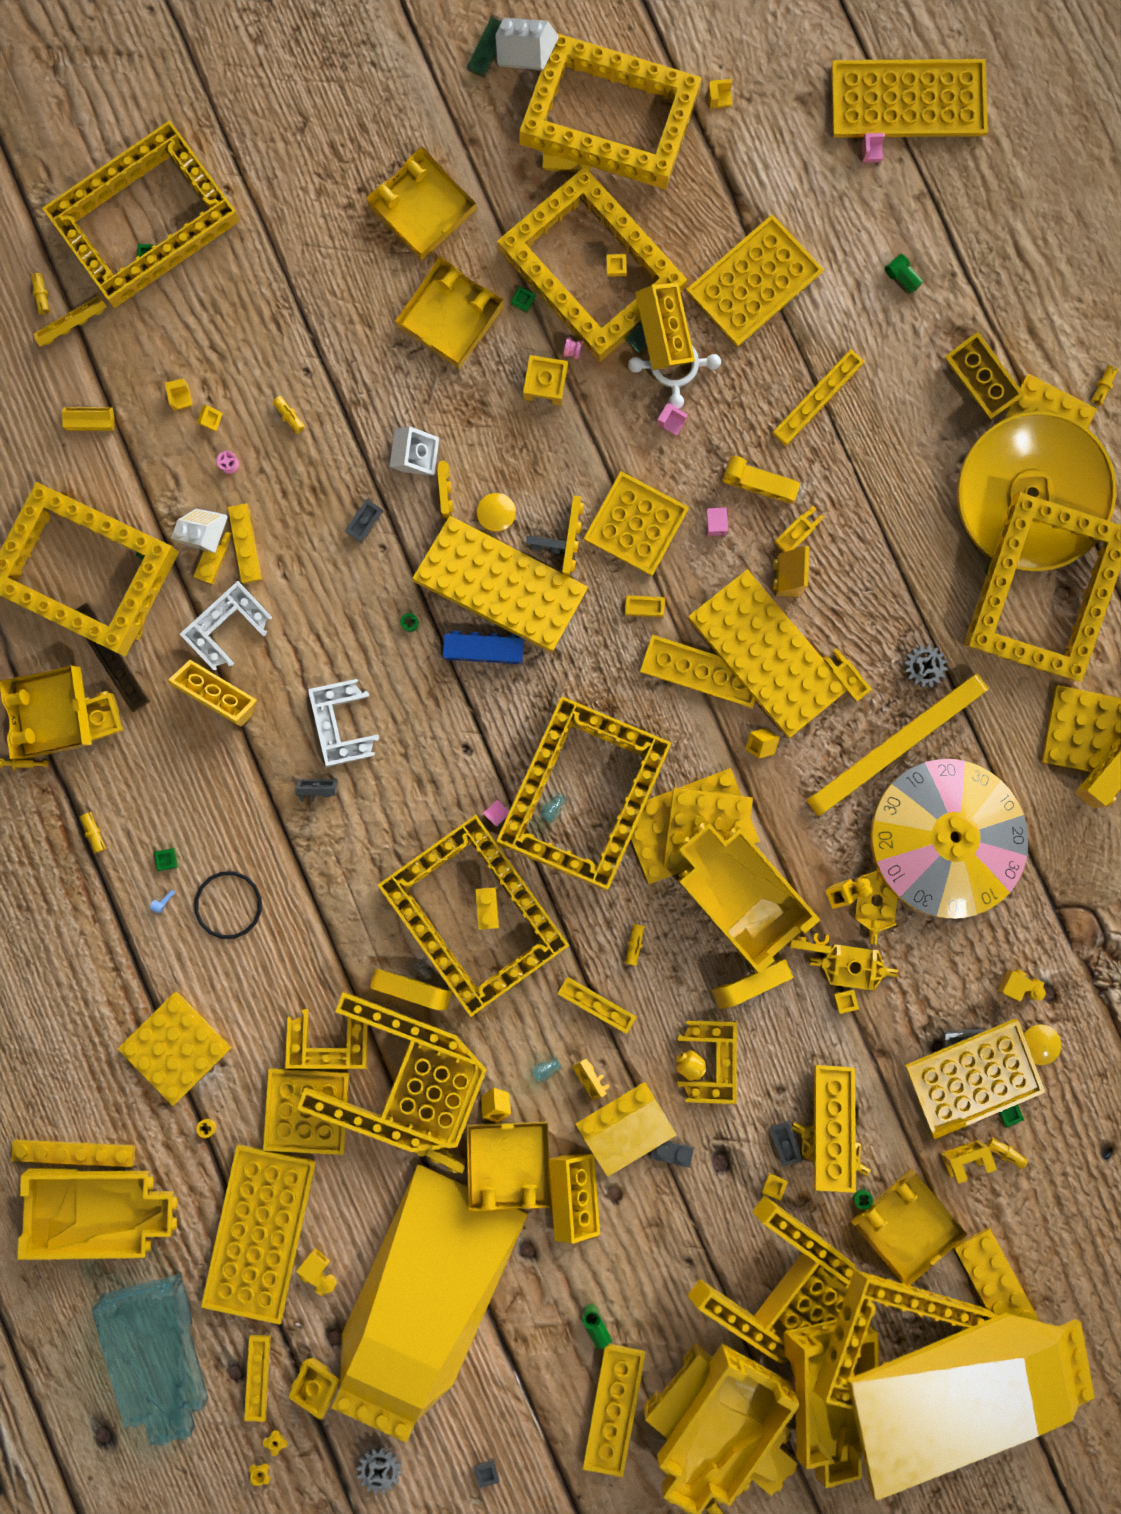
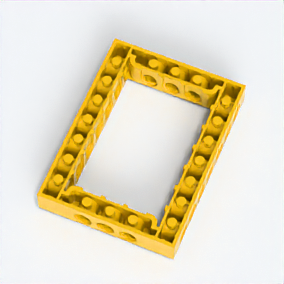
M557 33L559 38L544 69L541 70L520 128L519 145L666 190L699 94L702 77ZM565 67L572 68L576 72L582 71L591 74L595 78L598 76L608 79L612 83H621L629 86L628 88L631 89L634 87L644 90L648 94H657L665 97L667 100L669 98L673 99L674 102L656 154L548 122L547 117L549 111L553 109V100L555 95H558L559 83L561 78H564Z
M170 120L42 207L114 309L241 221L236 210ZM171 157L209 210L204 213L201 212L199 217L189 224L185 223L183 228L173 235L169 234L168 238L157 246L153 245L150 251L141 257H136L134 262L125 268H120V271L114 275L76 222Z
M583 167L497 240L498 251L577 339L583 341L586 349L600 363L643 326L637 299L601 328L533 253L530 247L534 245V241L541 235H546L548 230L558 221L561 222L563 217L572 209L575 210L579 206L581 198L588 205V209L592 210L599 217L601 224H605L613 233V237L615 239L618 238L626 247V251L630 252L638 260L640 267L643 266L651 275V279L653 281L656 280L653 285L678 283L681 293L686 289L688 279L590 171Z
M36 482L0 550V596L126 657L179 551L167 543ZM47 509L62 518L65 517L79 526L86 527L95 534L99 533L110 541H116L125 548L132 549L144 556L109 626L14 581L22 575V569L27 559L31 558V552L37 540H40L41 537L39 536L46 523L48 524L51 515Z
M1021 492L1013 494L963 646L1067 680L1082 682L1121 569V525ZM1031 522H1041L1052 526L1053 529L1060 528L1071 532L1070 534L1087 537L1090 541H1103L1100 551H1097L1096 554L1098 557L1094 569L1090 572L1091 578L1088 587L1084 590L1085 596L1081 608L1077 610L1079 614L1074 627L1071 628L1072 634L1068 646H1065V655L995 633Z
M561 696L497 838V844L608 892L672 743ZM571 727L644 757L620 815L617 817L613 831L609 835L598 865H594L590 859L586 858L584 860L571 854L569 850L566 852L554 847L553 843L549 842L547 844L538 840L532 834H524Z
M477 815L471 817L378 884L380 890L470 1017L569 947V943ZM472 843L487 863V866L498 878L500 884L508 892L512 901L518 906L524 918L530 923L534 932L541 939L540 942L478 987H476L408 891L410 887Z
M854 1270L813 1392L825 1403L853 1409L848 1379L854 1376L853 1370L856 1361L861 1355L860 1350L864 1338L868 1335L867 1329L871 1317L875 1314L876 1308L871 1302L872 1300L880 1302L886 1307L889 1305L897 1307L904 1312L906 1310L912 1311L921 1317L926 1315L936 1321L940 1319L953 1326L956 1324L961 1325V1331L998 1315L982 1306Z

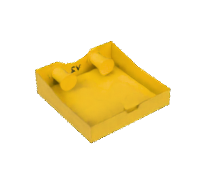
M423 146L406 160L402 168L392 178L381 183L366 197L368 207L421 261L477 210L476 202L444 171Z
M439 256L418 290L395 320L398 328L460 369L503 310V299L486 287L470 280L458 268Z
M67 666L37 674L0 680L2 703L9 717L10 730L7 740L10 759H29L92 745L81 667Z
M547 1121L466 1125L469 1211L551 1207Z
M912 1169L908 1170L878 1196L870 1208L862 1210L851 1220V1223L902 1284L909 1286L968 1235Z

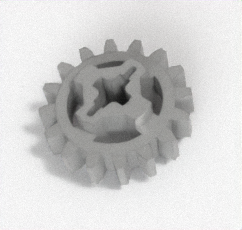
M920 645L918 650L914 648L911 650L912 654L906 655L909 661L903 663V665L908 666L904 673L910 674L907 680L914 679V686L920 683V688L925 687L926 684L930 688L933 686V682L937 685L940 683L939 678H945L942 672L947 671L948 668L944 667L943 664L948 661L942 660L941 657H943L944 653L938 654L937 647L931 650V645H927L925 649L923 645ZM920 654H928L925 658L918 657ZM928 661V663H927V664H928V665H927V668H928V669L923 672V670H924V669H923V668H924V665H923V664ZM926 675L933 676L931 679H923Z
M384 1445L381 1446L380 1450L373 1446L372 1452L367 1449L365 1456L360 1457V1464L357 1466V1470L360 1472L357 1475V1479H363L360 1485H367V1492L374 1489V1494L376 1495L378 1490L385 1494L387 1487L393 1490V1483L398 1484V1476H401L402 1470L398 1469L401 1467V1461H396L397 1453L391 1455L392 1448L384 1451ZM367 1463L369 1464L368 1467L370 1468L368 1473L366 1472ZM391 1466L393 1469L392 1476H390V1472L388 1471Z

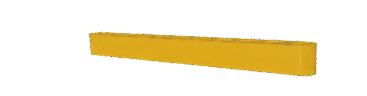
M978 673L974 674L808 798L806 802L817 816L822 815L985 693L989 687Z

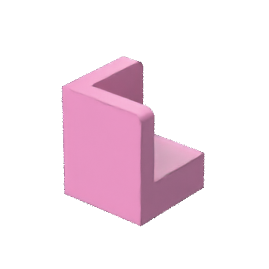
M884 133L865 134L861 144L862 163L882 162Z
M667 403L657 420V425L677 436L688 415Z
M727 507L707 509V536L727 535Z
M496 800L483 814L498 828L506 820L509 811Z

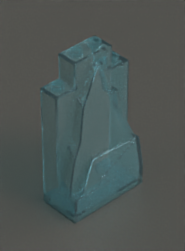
M177 1274L102 1294L93 1307L92 1314L124 1428L129 1426L138 1427L145 1423L151 1446L156 1444L165 1445L171 1440H184L188 1438L195 1427L192 1412L199 1411L205 1407L209 1397L190 1331L193 1321L182 1275Z

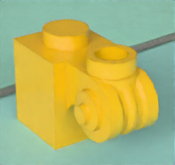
M857 878L854 882L848 879L835 883L825 892L832 909L850 905L858 896L868 897L873 890L868 878Z
M1016 968L1014 971L1007 970L997 990L1009 998L1020 1002L1026 991L1028 998L1036 1001H1041L1046 994L1043 987L1044 982L1033 978L1031 981L1025 977L1026 973Z
M314 1248L296 1272L303 1282L313 1284L315 1286L314 1291L323 1296L325 1293L328 1294L334 1290L337 1279L332 1274L324 1276L323 1270L330 1260Z

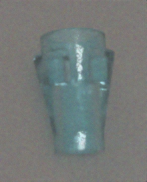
M557 793L555 797L541 808L540 815L548 822L553 823L554 820L558 819L567 799L560 793Z
M555 1058L535 1064L531 1068V1072L537 1083L541 1081L544 1083L562 1067L558 1059Z

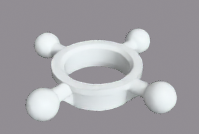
M692 346L695 361L691 362V370L688 375L679 380L668 379L659 370L653 371L650 360L642 361L639 357L631 358L628 362V368L633 373H638L642 369H651L659 383L672 388V395L668 401L669 404L680 409L684 404V398L680 395V387L691 382L701 366H707L710 370L718 369L721 365V358L716 354H711L707 358L699 359L697 351Z

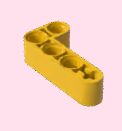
M738 456L729 457L722 478L724 483L782 502L795 503L801 485L798 481L748 466L744 458Z
M782 959L770 964L760 974L755 971L732 983L718 986L712 989L711 992L719 1009L730 1008L792 979L793 974L786 959Z
M375 968L369 986L371 989L436 1010H447L452 996L451 989L426 984L380 968Z

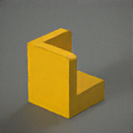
M732 79L709 81L707 90L709 109L732 106Z
M184 378L165 382L169 405L174 411L193 406L189 385Z
M767 728L750 732L745 750L758 759L774 755L780 737Z
M493 1087L481 1096L482 1118L499 1123L511 1114L508 1092Z

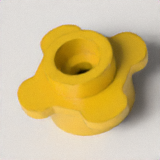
M274 1430L269 1438L263 1440V1446L270 1450L272 1456H277L282 1448H286L287 1440L284 1439L279 1431Z
M263 1463L260 1466H250L251 1485L260 1486L270 1482L271 1477L268 1475L269 1465L267 1463Z

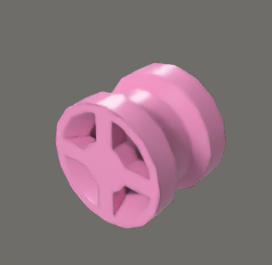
M567 337L563 357L572 356L574 359L579 360L583 341H573L572 338Z
M223 451L217 457V465L224 473L233 474L238 470L239 461L232 452Z

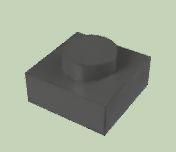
M494 1459L474 1465L479 1488L500 1482Z

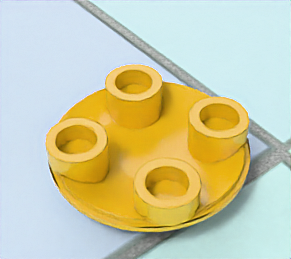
M491 493L486 495L478 504L477 518L479 523L490 531H505L515 519V505L504 494Z
M1034 1025L1024 1033L1035 1064L1047 1065L1057 1059L1061 1052V1039L1053 1028L1047 1025Z

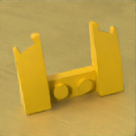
M309 1009L302 1010L303 1016L292 1020L290 1016L287 1017L285 1069L368 1070V1024L348 1017L346 1048H309Z
M687 1020L686 1024L689 1027L684 1036L679 1034L678 1041L717 1042L716 1081H677L678 1087L684 1086L688 1098L685 1099V1102L737 1104L738 1021Z

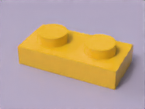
M496 888L476 889L478 930L499 928Z

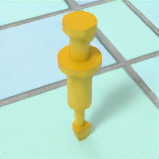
M0 758V768L12 766L13 770H17V767H47L49 764L47 760H44L42 763L33 760H4V758Z

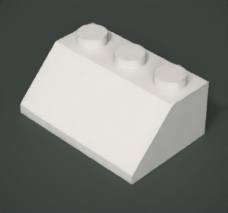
M503 18L496 33L497 64L500 67L543 70L559 36L548 21Z

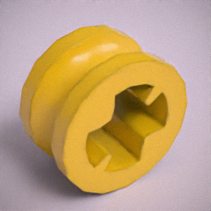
M211 1119L200 1121L196 1127L197 1134L202 1138L212 1136L216 1132V1123ZM204 1123H207V1126H211V1130L208 1131L209 1134L202 1130V1127L205 1126Z

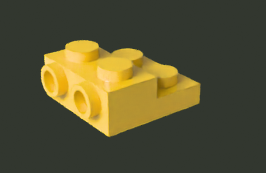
M108 691L96 694L97 697L92 699L89 697L85 698L91 742L124 731L115 695L108 693Z
M310 1358L301 1364L299 1368L300 1373L291 1385V1392L288 1398L316 1418L323 1419L340 1384V1379L328 1371L329 1367L315 1358Z

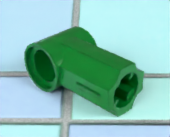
M903 254L896 256L884 267L886 274L892 280H897L909 294L914 293L923 284V280L914 272L908 258Z
M593 1304L586 1305L581 1313L583 1325L587 1328L596 1349H603L612 1342V1338L600 1316L597 1306ZM590 1313L596 1315L593 1320L586 1319V1316Z

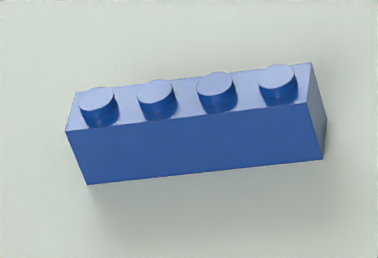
M449 631V634H444V660L523 665L524 639L515 634H510L508 637H500V634L497 633L481 636V633L469 632V635H461L459 631Z

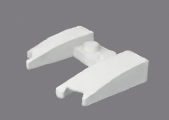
M239 581L231 586L180 633L184 640L214 671L217 670V665L228 663V666H232L235 664L209 635L237 609L263 637L267 633L264 630L267 619L272 620V616Z
M357 679L308 689L326 768L375 756V753L371 752L373 742L379 739L378 734L346 742L340 741L333 706L369 697L367 691L362 693L355 685L358 682Z

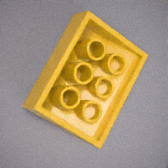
M643 1082L575 1123L607 1177L677 1135L646 1082Z

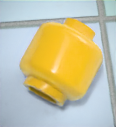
M692 1050L681 1052L676 1058V1070L687 1080H699L706 1071L705 1060Z

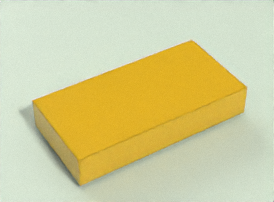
M626 595L625 616L664 618L665 597Z

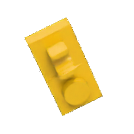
M814 933L813 941L815 944L806 942L807 938L795 936L794 940L792 939L788 943L790 948L831 954V946L825 945L829 941V935L826 934L824 935V940L820 942L818 941V933Z
M587 1059L572 1065L573 1070L592 1101L606 1095L605 1090L610 1085L602 1086L600 1084V1080L604 1078V1075L597 1076L592 1064Z

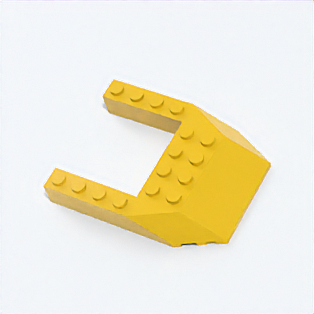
M343 991L335 1012L410 1040L381 1115L305 1087L296 1109L409 1152L458 1147L487 1069L456 1035Z
M764 1196L752 1213L766 1227L803 1253L755 1315H752L701 1279H699L687 1296L697 1309L778 1363L786 1364L790 1360L784 1355V1331L838 1319L853 1272L857 1269L853 1262L822 1237Z

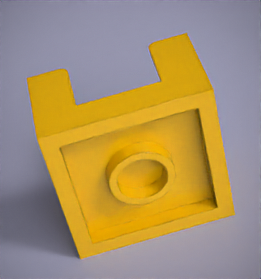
M529 355L523 390L524 400L533 401V397L550 399L553 405L562 406L564 385L568 373V361Z
M979 1140L940 1153L948 1176L950 1178L954 1177L958 1184L968 1180L963 1164L974 1160L977 1166L984 1165L987 1173L997 1171L989 1146Z

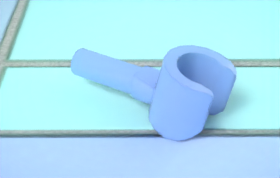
M171 890L161 902L154 900L150 905V910L161 913L164 910L165 904L175 892Z

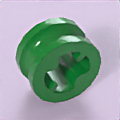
M406 613L401 617L400 623L405 631L413 632L418 628L419 621L414 614ZM407 618H411L412 621H415L414 624H411L412 627H408L407 624H404L405 620L408 621Z
M860 1189L854 1193L853 1201L858 1208L865 1210L871 1207L873 1198L868 1191ZM864 1194L867 1195V1203L864 1204L862 1202V1204H859V1196L862 1195L864 1197Z

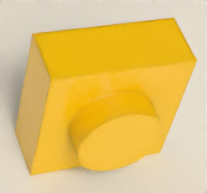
M626 254L606 255L607 277L626 276Z
M203 405L197 424L211 431H217L223 413L208 405Z
M854 989L833 994L838 1014L859 1010Z
M768 1172L761 1192L781 1201L788 1181Z

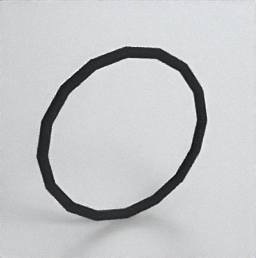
M235 871L219 872L208 877L199 887L194 899L195 915L200 926L210 935L220 939H236L247 934L257 924L262 912V897L257 885L247 876ZM223 875H235L245 879L253 887L258 898V911L254 921L246 930L235 935H221L211 931L203 923L199 914V897L203 888L211 880Z

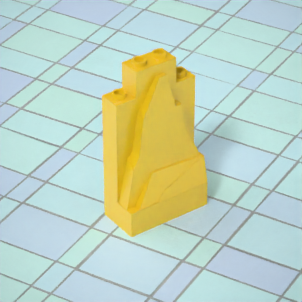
M702 822L694 828L693 831L695 833L692 836H685L678 843L680 846L677 850L692 868L689 869L687 867L679 874L680 878L677 881L720 929L725 938L749 966L760 974L775 961L772 957L800 932H808L820 919L741 828H731L725 833L726 838L723 839L710 823L706 822L703 824Z
M29 1168L21 1175L20 1196H24L23 1234L18 1238L17 1260L145 1258L147 1252L151 1251V1239H148V1237H171L173 1230L177 1229V1218H174V1210H177L178 1197H174V1191H150L154 1185V1177H150V1171H78L75 1168Z
M837 1319L784 1331V1355L791 1363L795 1378V1395L799 1403V1407L796 1410V1458L806 1469H815V1478L825 1488H833L836 1485L862 1479L863 1453L854 1410L825 1403L813 1392ZM868 1326V1335L864 1338L860 1350L861 1355L856 1361L853 1377L878 1367V1332Z
M697 1343L683 1357L684 1366L661 1393L656 1390L643 1406L645 1420L667 1439L703 1388L710 1371L708 1363L712 1357ZM788 1423L738 1496L750 1488L752 1480L772 1496L775 1492L777 1493L781 1490L784 1480L794 1474L798 1464L796 1458L781 1445L782 1443L785 1444L791 1437L792 1430Z
M723 1343L708 1363L710 1371L703 1388L657 1454L659 1468L668 1474L661 1484L663 1498L670 1504L678 1505L688 1514H701L712 1497L718 1503L731 1506L799 1407L791 1382Z

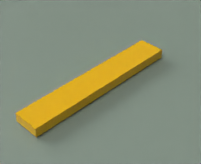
M850 349L772 432V435L786 447L858 371L865 361Z

